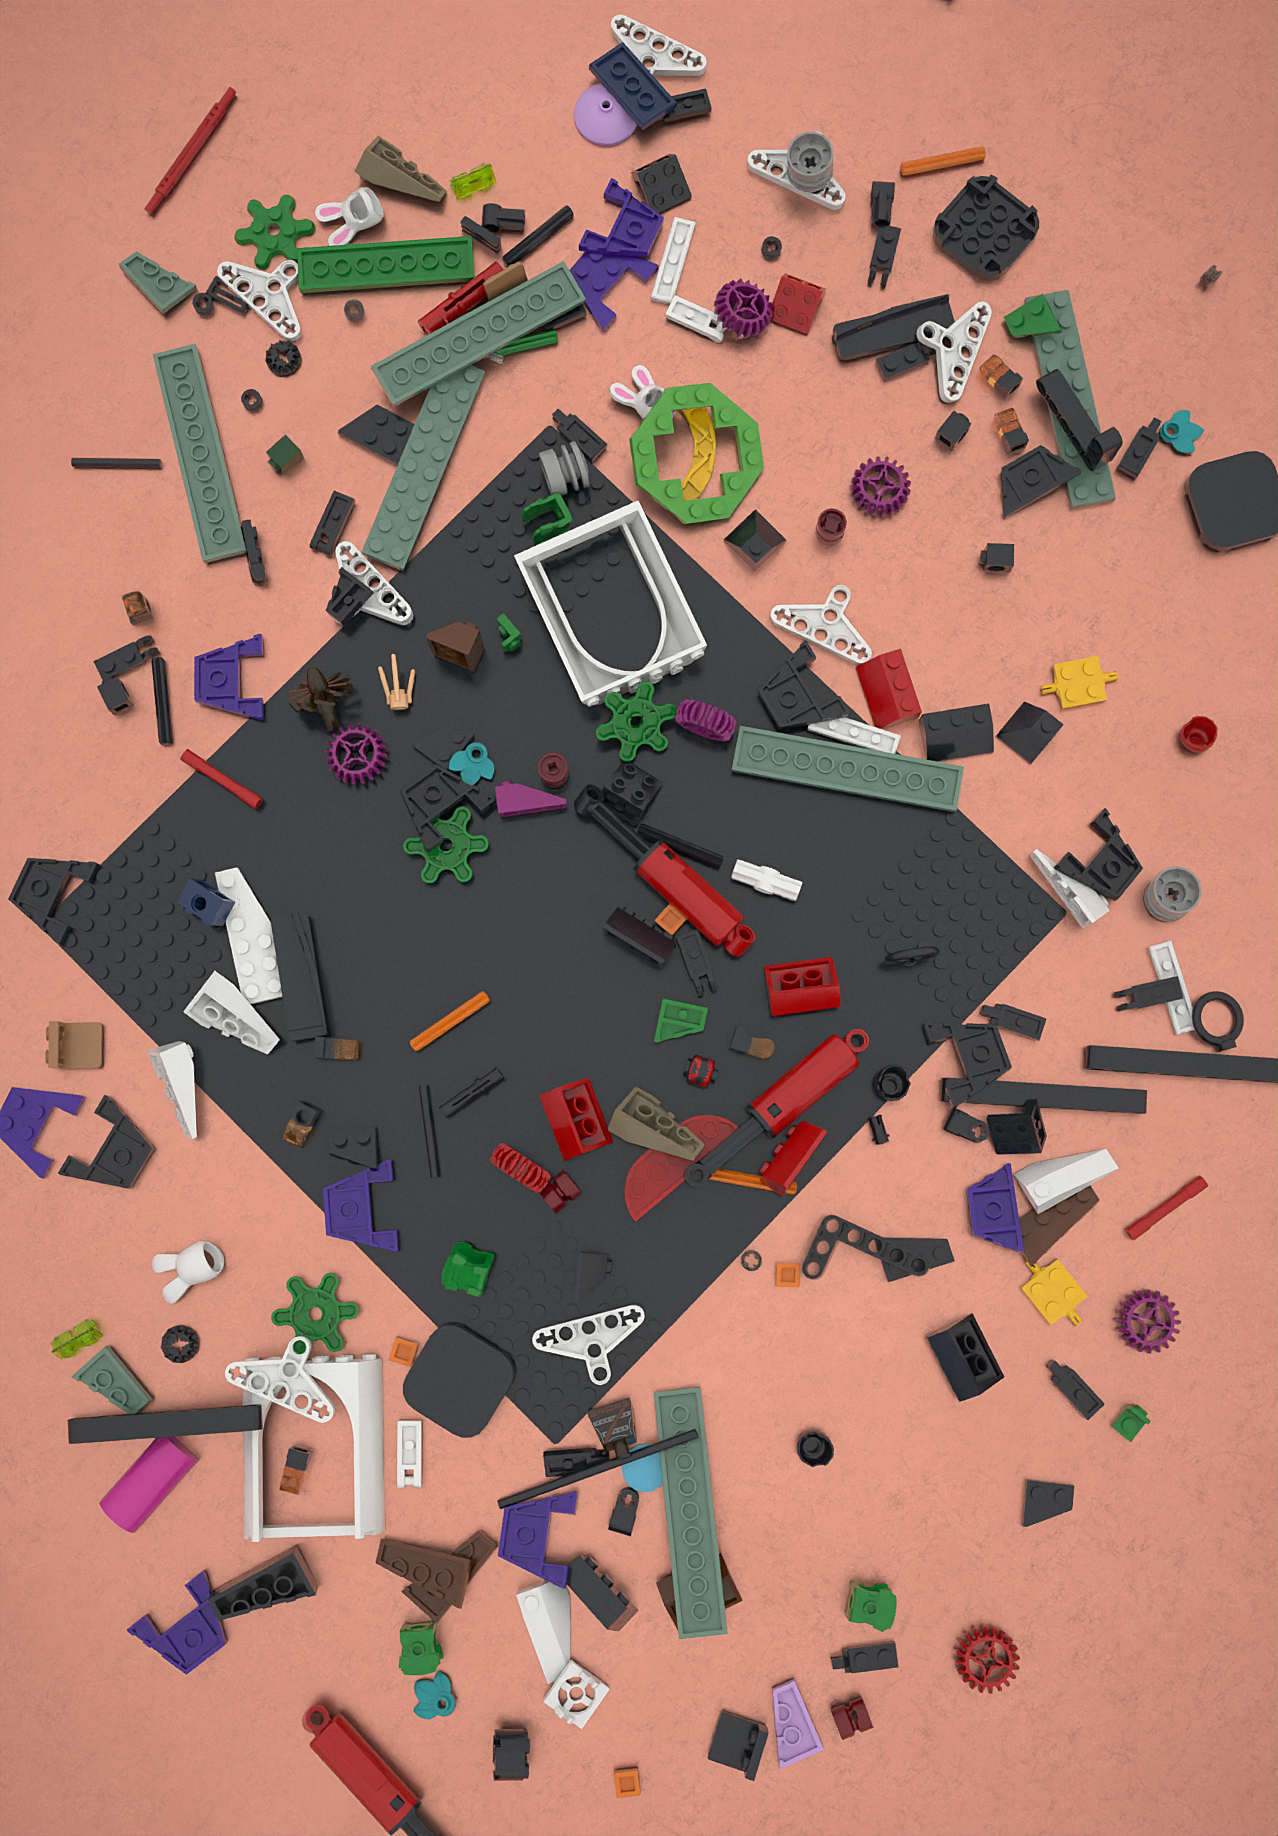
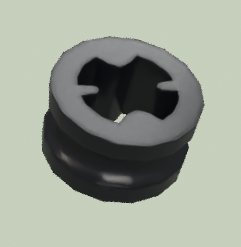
M773 236L767 237L761 247L763 256L768 259L778 257L782 249L781 241ZM773 244L776 245L775 250H773V249H772L771 251H768V250H767V249H768V245H769V246H772Z
M198 293L194 296L192 301L193 307L199 315L206 316L212 313L214 303L208 294ZM203 300L206 303L205 308H202L200 302Z
M248 389L241 396V402L248 411H257L262 407L263 399L255 389ZM250 396H254L257 401H253L254 404L250 405L247 399H251Z

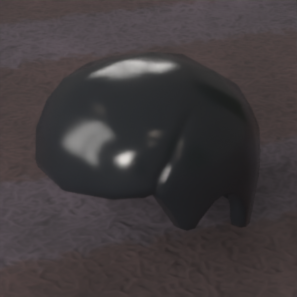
M900 1065L886 1066L879 1071L875 1079V1087L879 1096L887 1101L900 1100L906 1096L911 1085L908 1071Z
M812 1430L799 1437L797 1441V1454L802 1462L811 1467L826 1466L834 1457V1447L830 1438L824 1432Z

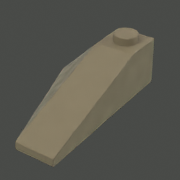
M377 136L364 150L354 171L364 181L438 202L446 194V189L428 174H421L416 168L417 164L413 161L407 162L401 157L402 151L380 136Z
M636 1086L614 1111L608 1131L627 1142L694 1161L704 1149L705 1144L687 1127H681L674 1120L675 1116L671 1112L667 1113L660 1107L661 1102L657 1098Z

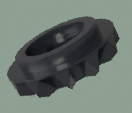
M279 340L275 344L271 343L270 348L266 351L265 361L272 372L279 375H287L298 368L301 355L297 346L289 340ZM278 352L286 354L288 363L283 359L278 361Z
M177 1325L166 1331L162 1337L160 1348L164 1353V1357L171 1362L184 1363L195 1356L199 1341L196 1333L190 1327ZM177 1338H180V1341L189 1342V1344H185L181 1348V1354L178 1347H171L173 1343L177 1342Z

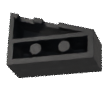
M579 1555L569 1565L567 1585L607 1630L619 1632L639 1610L622 1591H619L614 1586L615 1583L607 1574H602L597 1569L599 1565L593 1558Z

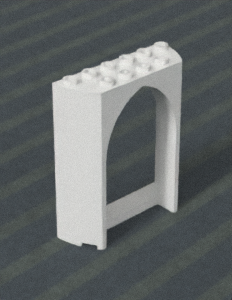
M639 501L514 555L582 703L588 705V707L604 703L605 696L609 692H617L620 696L628 691L630 693L637 692V687L641 682L657 683L663 679L662 676L669 673L671 675L677 674L683 670L684 666L691 664L694 660L704 655L703 651L707 644ZM620 526L656 602L661 617L662 631L659 645L652 659L642 670L622 671L608 667L595 660L582 648L573 634L540 563L541 560Z
M364 1354L362 1359H353V1355H339V1357H335V1360H330L329 1355L315 1356L312 1360H306L305 1370L309 1375L320 1379L336 1392L344 1403L352 1423L354 1437L355 1522L263 1525V1429L244 1431L243 1538H251V1542H259L263 1538L355 1535V1539L364 1538V1535H377L385 1531L383 1358H376V1354ZM269 1357V1359H282V1358H283V1357ZM245 1358V1361L259 1360V1358ZM290 1362L286 1363L284 1373L287 1376L295 1375L296 1366ZM248 1370L247 1375L242 1374V1377L246 1378L243 1382L244 1384L247 1383V1378L253 1371ZM259 1375L254 1376L252 1379L253 1387L256 1389L264 1387V1378ZM277 1385L274 1388L275 1397L284 1388L283 1385ZM242 1388V1405L261 1404L264 1428V1422L272 1401Z

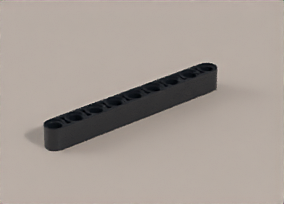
M1096 1045L1086 1046L1085 1069L1278 1083V1058Z
M941 1078L940 1101L950 1102L945 1090L946 1087L966 1082L967 1079ZM993 1081L964 1102L1025 1107L1028 1099H1037L1039 1108L1146 1114L1147 1090Z
M261 1404L82 1417L67 1420L69 1444L244 1432L263 1429Z

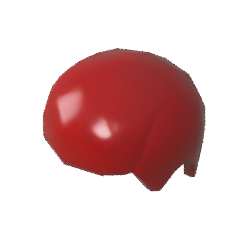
M1194 716L1183 726L1180 740L1187 749L1193 752H1204L1214 744L1218 728L1214 721L1208 717Z

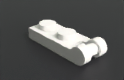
M676 295L665 314V318L701 333L717 343H721L724 337L723 332L728 329L727 327L722 328L723 322H717L718 315L714 314V312ZM711 323L717 325L715 329L710 327Z
M398 1420L397 1487L405 1488V1486L414 1485V1488H422V1420ZM414 1469V1476H406L405 1470Z

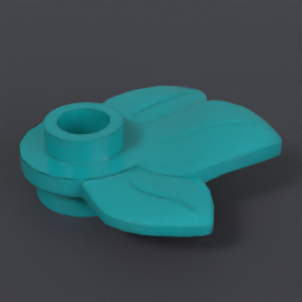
M1180 410L1173 414L1170 421L1162 424L1159 433L1165 442L1172 443L1175 450L1181 453H1193L1195 451L1193 441L1202 435L1204 429L1198 424L1190 422V410ZM1167 430H1172L1174 435H1169Z
M475 742L468 745L465 751H459L453 755L449 763V770L461 771L462 781L469 785H474L481 776L486 779H492L494 764L487 757L486 747L481 743ZM473 750L479 751V758H474L472 756Z
M437 1672L433 1682L428 1680L415 1682V1695L420 1701L414 1708V1713L417 1716L430 1720L437 1715L445 1717L453 1713L456 1701L451 1694V1682L445 1674ZM441 1700L446 1702L445 1708L440 1706Z

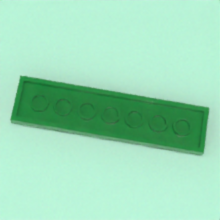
M472 236L297 248L300 293L469 282L475 277Z

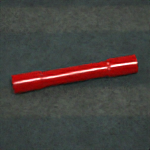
M186 749L180 758L181 761L220 784L252 808L257 809L263 800L262 797L226 776L191 750Z
M1199 1175L1148 1215L1126 1228V1233L1133 1241L1177 1207L1208 1187L1207 1182Z

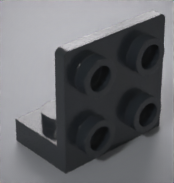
M667 154L631 172L634 181H639L648 205L658 213L692 197L676 154Z
M623 761L602 789L604 803L619 817L636 826L646 806L662 786V781L633 763Z
M1028 1099L1025 1109H1022L1020 1114H991L987 1116L986 1120L996 1154L1042 1153L1047 1134L1037 1099Z
M722 1711L708 1753V1759L743 1771L746 1779L754 1781L769 1734L767 1726Z

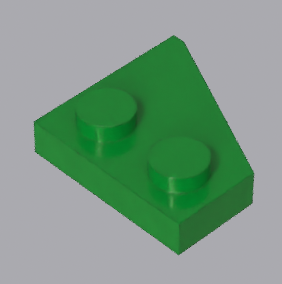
M1043 293L1004 316L1014 338L1026 337L1027 335L1041 336L1044 333L1060 334L1062 332Z
M663 998L654 1042L658 1043L663 1040L703 1031L708 1007Z

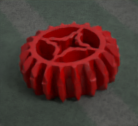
M500 1143L490 1158L493 1165L535 1193H541L551 1178L547 1171L505 1143Z
M983 1625L981 1628L982 1633H979L975 1627L973 1628L974 1635L972 1637L967 1632L964 1634L967 1642L959 1640L958 1643L963 1649H956L955 1653L962 1657L956 1658L955 1663L962 1665L958 1667L957 1672L958 1674H964L962 1680L964 1683L969 1682L971 1689L978 1685V1691L983 1693L985 1687H987L988 1693L992 1694L994 1686H996L999 1692L1002 1691L1001 1683L1004 1682L1007 1687L1010 1686L1007 1680L1008 1677L1016 1679V1675L1012 1670H1019L1020 1667L1013 1662L1020 1660V1656L1013 1654L1018 1648L1016 1645H1010L1013 1639L1010 1636L1005 1638L1006 1633L1003 1630H1000L997 1634L996 1627L992 1626L988 1633L987 1627ZM987 1641L981 1650H972L977 1644ZM995 1642L1003 1646L1006 1660L995 1655ZM988 1655H990L992 1661L989 1660L985 1664L982 1659L987 1658ZM969 1659L980 1664V1677L971 1672ZM993 1669H1002L997 1675L990 1677Z

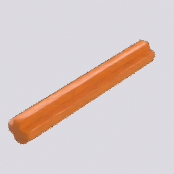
M981 146L902 162L900 171L903 176L971 163L984 160L986 152L985 148Z
M484 991L480 992L410 1040L411 1047L414 1051H419L490 1001Z
M719 1168L709 1178V1180L773 1191L759 1181L761 1178L759 1175ZM793 1182L786 1193L795 1194L797 1183Z

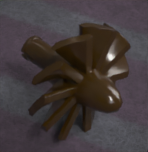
M310 667L306 675L307 682L300 683L297 690L289 692L288 702L290 707L296 713H300L303 709L310 712L317 711L322 715L327 731H333V726L338 729L340 723L334 711L336 706L334 699L350 695L349 693H343L354 688L353 684L349 682L350 676L346 675L337 679L341 675V672H337L326 680L319 669Z

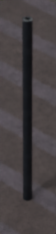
M696 1429L632 1451L626 1459L617 1460L615 1457L497 1500L500 1509L697 1439L699 1438Z

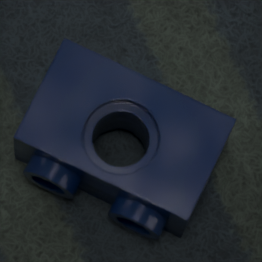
M189 878L177 903L184 907L183 910L193 916L197 915L201 918V923L213 927V925H224L235 901L202 879Z

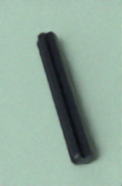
M565 205L506 253L502 257L504 264L508 267L517 263L571 219L574 215L572 209Z
M162 657L152 658L151 663L158 739L161 745H169L172 743L165 660Z
M640 824L637 833L645 839L655 843L661 839L672 850L717 868L722 864V855L646 824Z

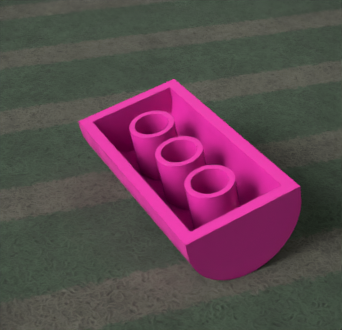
M176 1437L155 1438L101 1499L99 1504L104 1513L114 1523L130 1533H135L200 1459Z

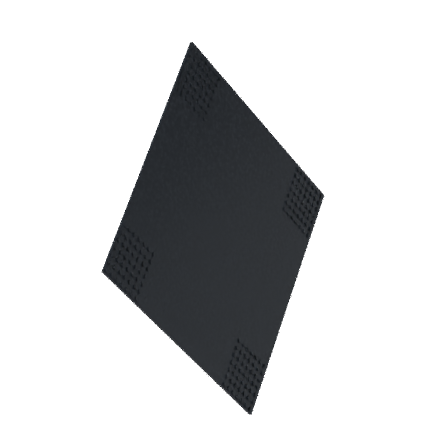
M547 426L406 564L403 571L400 570L388 582L411 607L414 616L410 623L400 625L360 610L264 704V720L250 717L206 760L208 764L262 797L263 800L257 809L252 808L235 794L200 771H195L99 865L92 883L83 881L53 910L50 918L71 927L63 945L59 946L159 1047L178 1041L185 1042L186 1045L188 1044L193 1052L191 1059L194 1064V1082L323 1212V1188L368 1169V1167L360 1164L349 1163L346 1159L330 1156L329 1131L375 1126L377 1165L386 1160H392L393 1181L369 1183L373 1232L397 1230L399 1251H390L362 1243H354L437 1327L452 1323L465 1325L464 1328L502 1352L506 1351L511 1356L516 1375L505 1396L553 1444H558L587 1414V1411H590L851 1140L868 1122L867 1119L873 1117L887 1102V1100L879 1096L875 1087V1079L879 1071L888 1065H900L908 1071V1078H910L946 1041L929 1045L923 1023L962 1024L1066 916V910L958 808L956 812L733 772L732 765L740 726L843 745H854L808 731L809 725L784 730L779 729L759 696L758 689L793 653L646 515L707 644L702 657L684 666L681 672L671 675V673L662 676L663 679L652 684L654 687L651 698L652 702L658 706L665 703H673L678 708L681 701L686 699L701 701L728 712L736 720V725L730 740L717 741L704 738L684 729L683 726L676 722L675 717L663 721L660 725V733L668 739L666 749L656 751L650 744H642L637 748L635 758L629 761L662 781V786L646 806L636 826L626 820L624 821L635 832L638 831L640 824H646L722 855V864L717 868L673 850L744 916L741 924L750 927L754 931L756 939L743 955L735 956L727 951L724 942L719 946H715L699 931L718 989L714 992L710 989L707 975L699 977V981L704 989V995L699 997L676 939L678 935L697 929L688 920L674 933L673 937L675 939L673 941L676 942V947L662 969L603 933V925L617 907L621 909L626 907L636 913L635 918L643 921V919L650 921L655 925L654 929L662 933L665 930L655 923L654 920L669 905V902L633 870L640 859L596 818L581 815L574 807V801L586 785H595L602 791L604 785L623 762L619 756L622 744L618 738H610L604 741L597 738L596 728L600 724L609 722L612 719L613 711L606 706L605 702L590 707L582 703L514 557L516 554L539 545L534 544L532 540L536 530L541 526L558 521L553 510L529 522H523L521 519V513L525 507L542 497L547 498L551 496L538 453L553 449L557 457H560L561 445L563 444L568 454L571 453L569 441L553 426ZM585 456L589 471V487L583 488L580 479H578L579 490L575 491L570 482L566 483L567 494L562 496L572 516L569 531L633 503ZM620 526L540 561L573 634L582 648L595 660L608 667L622 671L642 670L652 659L659 645L662 631L661 617L656 602ZM391 593L383 597L384 603H390L394 600V595ZM398 605L395 607L399 615L403 617L407 615ZM503 613L522 636L521 644L513 651L508 650L504 652L501 647V643L509 637L505 638L497 629L499 626L497 618ZM455 622L463 624L470 622L476 625L480 631L485 649L475 671H470L434 656L426 639L427 634ZM392 654L396 655L399 689H404L405 694H407L411 670H415L411 695L412 703H408V708L403 710H391L390 705H387L386 694L378 670L380 666L383 668L391 693V690H394ZM807 666L797 670L819 707L839 697ZM310 667L319 669L326 680L337 672H341L337 679L346 675L350 676L349 682L353 684L354 688L343 692L349 693L348 697L334 699L336 704L334 711L340 723L339 728L342 727L345 732L348 731V724H351L354 730L356 724L359 723L362 730L368 725L370 732L376 730L378 732L376 737L381 736L383 738L381 744H385L387 749L382 752L387 754V758L380 759L385 763V767H377L381 773L377 775L373 772L374 780L371 781L367 776L364 777L365 784H362L358 778L356 785H353L351 778L347 783L343 782V776L339 779L336 778V771L331 772L329 769L332 764L326 762V759L331 756L327 755L325 750L332 749L327 743L328 741L335 742V739L332 737L333 733L338 736L341 735L339 728L336 729L333 726V731H327L323 717L317 711L310 712L303 709L300 713H296L290 707L288 702L289 692L297 690L300 683L307 682L306 675ZM628 691L622 694L621 696L623 699H629L630 697L634 696L636 692L630 693ZM846 704L850 711V716L846 718L869 725ZM641 716L631 717V725L635 726L641 722ZM456 721L474 734V738L468 745L475 742L483 744L487 749V757L494 764L492 779H486L481 776L474 784L480 788L481 792L487 795L491 794L496 798L495 787L500 786L501 782L513 781V784L518 783L564 798L567 801V808L500 817L497 801L496 804L480 814L466 799H463L439 818L441 820H449L457 808H468L471 817L466 824V831L472 836H485L489 842L488 848L484 852H472L468 855L467 864L472 870V877L469 881H459L453 871L446 869L439 873L435 882L426 883L421 878V872L426 865L425 857L420 854L410 855L403 848L406 839L419 838V835L401 796V789L436 764L415 749L412 743ZM353 738L348 740V742L356 744L360 740L363 741L364 738ZM371 743L366 752V757L369 761H372L374 756V747ZM341 747L339 752L340 765L345 762L344 758L347 755V751L343 747ZM350 749L354 758L356 756V758L360 757L363 760L359 750L357 752ZM473 750L472 756L474 758H479V751ZM548 753L560 754L565 758L568 765V779L564 785L558 788L547 787L539 776V761ZM357 764L348 770L357 771L364 769L365 766ZM448 770L461 778V771ZM643 838L651 846L655 844V842ZM444 840L440 844V849L442 851H449L453 846L452 841ZM737 860H742L758 867H769L777 870L781 875L801 881L802 885L796 901L776 894L762 893L755 890L751 885L731 879ZM239 868L270 922L274 915L289 913L291 910L305 911L308 914L328 1033L327 1036L321 1037L337 1040L336 1044L339 1050L335 1060L316 1059L313 1057L315 1038L290 1042L283 997L251 1005L280 1039L269 1054L243 1044L240 1038L231 1034L229 1037L222 1035V1030L215 1027L206 1028L183 1012L214 971L225 977L240 991L226 922L223 926H206L200 922V917L186 913L183 910L184 907L177 903L189 878L202 879L219 891L215 873ZM935 946L940 950L938 956L917 961L916 965L912 968H905L901 964H887L884 961L886 955L906 949ZM827 957L833 958L840 985L841 1007L772 1016L764 966ZM914 958L906 959V961L912 962L914 960ZM484 991L490 1001L419 1051H414L411 1047L410 1040L480 992ZM663 998L708 1007L704 1030L663 1040L658 1043L654 1042ZM736 1026L746 1028L745 1035L753 1037L748 1054L729 1049ZM853 1029H861L869 1036L867 1048L856 1055L859 1060V1067L775 1138L771 1139L763 1131L720 1168L762 1176L763 1174L759 1171L766 1161L771 1163L776 1157L773 1154L774 1150L780 1142L785 1144L789 1139L786 1134L793 1124L798 1126L801 1121H805L825 1129L827 1133L823 1141L793 1181L797 1183L796 1193H785L783 1197L770 1190L709 1179L703 1186L696 1188L689 1186L684 1181L635 1222L629 1213L625 1201L626 1179L633 1164L650 1148L627 1142L610 1132L613 1143L564 1161L539 1097L552 1089L589 1077L608 1127L616 1108L636 1086L657 1098L661 1102L660 1107L667 1113L671 1112L678 1124L695 1116L713 1115L725 1118L740 1127L751 1118L745 1107L830 1035L835 1034L843 1039ZM857 1035L851 1037V1044L854 1047H860L862 1044L861 1038ZM694 1055H700L714 1060V1069L719 1070L715 1083L710 1082L707 1088L687 1083L686 1076H683L688 1058L692 1059ZM494 1068H498L504 1080H501L487 1090L488 1093L486 1095L481 1094L449 1116V1118L443 1115L439 1108L440 1105H443L472 1085L476 1078L480 1079L494 1070ZM490 1080L486 1081L481 1086L476 1088L474 1092L483 1087L484 1085H486L487 1083H489ZM428 1085L440 1174V1177L436 1178L430 1177L419 1086ZM467 1094L465 1097H463L462 1099H460L459 1101H457V1102L454 1103L453 1105H454V1106L457 1105V1104L460 1103L462 1100H464L465 1098H467L468 1096H470V1094ZM304 1100L321 1109L313 1126H299L291 1119L299 1101ZM500 1143H505L547 1171L551 1176L548 1181L549 1183H553V1177L564 1170L582 1193L572 1201L567 1200L566 1206L558 1213H555L540 1193H535L493 1165L490 1161L492 1153ZM700 1170L695 1171L690 1176V1179L696 1183L700 1182L703 1177ZM464 1241L480 1252L486 1251L494 1254V1260L487 1276L488 1280L480 1297L470 1295L467 1291L458 1289V1291L447 1290L445 1285L442 1284L443 1268L455 1243H462ZM581 1251L608 1254V1259L612 1260L611 1274L606 1273V1278L579 1301H574L578 1253ZM629 1305H638L644 1311L645 1317L643 1322L607 1353L611 1376L609 1381L603 1385L595 1384L591 1380L586 1360L539 1350L532 1341L534 1333L541 1328ZM631 1309V1313L624 1316V1311L618 1312L622 1318V1326L627 1325L625 1322L627 1319L637 1322L641 1313L636 1312L635 1309ZM608 1315L604 1320L608 1328H614L618 1325V1319L615 1315ZM585 1321L582 1324L583 1332L592 1334L595 1331V1324L592 1321ZM566 1326L560 1329L559 1335L563 1340H569L573 1332L571 1328ZM555 1329L551 1330L552 1335L549 1336L540 1333L537 1343L540 1342L543 1346H546V1342L554 1339L553 1344L559 1343L555 1337ZM591 1344L588 1347V1354L591 1357H598L601 1354L600 1346L598 1344ZM597 1367L593 1375L599 1381L604 1380L607 1377V1371L603 1367Z

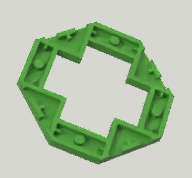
M711 383L666 388L629 439L635 485L641 490H645L657 503L673 513L683 524L729 518L764 469L758 423ZM711 407L713 429L735 428L740 471L720 474L723 496L684 501L681 478L659 481L653 436L674 433L671 411Z

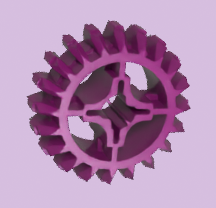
M740 278L737 282L732 280L729 284L726 283L718 291L714 301V314L718 315L717 322H723L722 328L727 327L729 329V334L736 332L737 338L741 334L745 338L750 335L755 337L758 333L761 334L769 325L773 313L771 310L773 303L768 302L770 296L764 295V289H758L757 283L751 285L750 280L744 283Z
M878 456L875 462L869 458L867 465L861 463L860 470L856 469L854 472L855 477L851 479L853 486H851L850 490L855 493L853 500H860L857 505L858 508L866 506L865 513H868L870 509L873 510V516H876L877 512L881 511V515L884 517L886 510L891 515L894 514L895 508L900 510L902 508L901 503L907 502L908 498L906 496L910 495L911 492L908 488L911 485V481L906 480L909 477L908 472L902 473L904 470L903 465L896 467L897 460L889 463L888 456L885 457L884 461H881V458ZM880 472V475L877 477L866 478L872 473ZM887 474L891 475L895 479L897 485H895V482H892L888 479ZM881 479H883L882 484L884 486L881 490V493L879 494L878 485L880 484ZM864 488H866V491L873 493L874 499L867 495ZM886 495H896L890 500L881 501V499Z
M686 699L681 701L680 706L676 710V722L683 726L684 729L704 738L727 741L730 740L735 731L736 720L733 716L707 703Z
M357 723L353 730L352 725L348 724V731L345 732L341 727L339 728L340 736L335 733L332 734L335 742L328 741L327 743L332 749L325 750V753L331 756L326 759V762L332 764L329 769L331 772L336 771V778L339 779L343 776L344 783H347L351 778V783L356 785L359 778L360 782L365 784L364 777L368 776L372 781L374 780L373 772L377 775L381 773L377 767H385V763L380 759L387 758V754L382 752L387 747L385 744H381L383 742L381 736L376 737L378 734L376 730L370 732L368 725L362 730L361 725ZM353 738H364L363 741L360 740L356 744L348 742V740ZM372 743L374 756L372 761H369L366 757V752L369 749L368 746ZM341 747L347 751V755L344 758L345 762L342 765L339 762ZM350 749L357 752L359 750L363 760L360 757L356 758V756L354 758ZM357 764L365 766L364 769L357 771L348 770Z
M1146 1289L1143 1295L1142 1291L1137 1290V1299L1132 1294H1129L1128 1299L1130 1303L1126 1301L1121 1302L1126 1309L1117 1310V1313L1123 1314V1318L1116 1319L1117 1323H1123V1326L1117 1330L1118 1332H1126L1122 1336V1340L1127 1341L1130 1339L1128 1343L1130 1348L1135 1347L1137 1344L1136 1350L1138 1352H1142L1145 1347V1351L1148 1354L1152 1353L1153 1348L1155 1352L1159 1353L1161 1352L1160 1344L1168 1349L1169 1344L1167 1340L1175 1342L1176 1339L1172 1336V1333L1179 1334L1180 1330L1174 1328L1175 1324H1181L1180 1320L1174 1319L1180 1313L1177 1310L1171 1311L1175 1307V1303H1167L1169 1299L1167 1295L1160 1298V1291H1155L1152 1295L1151 1290ZM1150 1302L1149 1307H1146L1143 1313H1134V1310L1139 1305ZM1157 1306L1163 1310L1166 1323L1158 1319L1159 1310ZM1139 1317L1144 1319L1150 1318L1153 1320L1154 1323H1157L1158 1326L1153 1324L1147 1325L1146 1323H1144L1143 1320H1140ZM1131 1319L1139 1324L1138 1333H1140V1337H1137L1134 1333ZM1155 1329L1163 1330L1159 1337L1147 1341L1152 1331Z

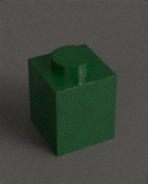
M286 434L266 451L269 457L267 461L276 472L280 470L284 475L304 458L301 450Z

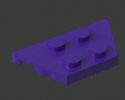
M1007 1163L997 1172L991 1173L981 1182L967 1188L972 1231L974 1237L1018 1253H1023L1024 1248L1011 1163Z

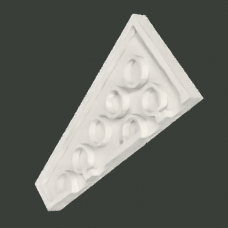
M239 868L216 872L215 876L219 891L235 901L225 922L241 994L250 1005L282 998L269 918Z

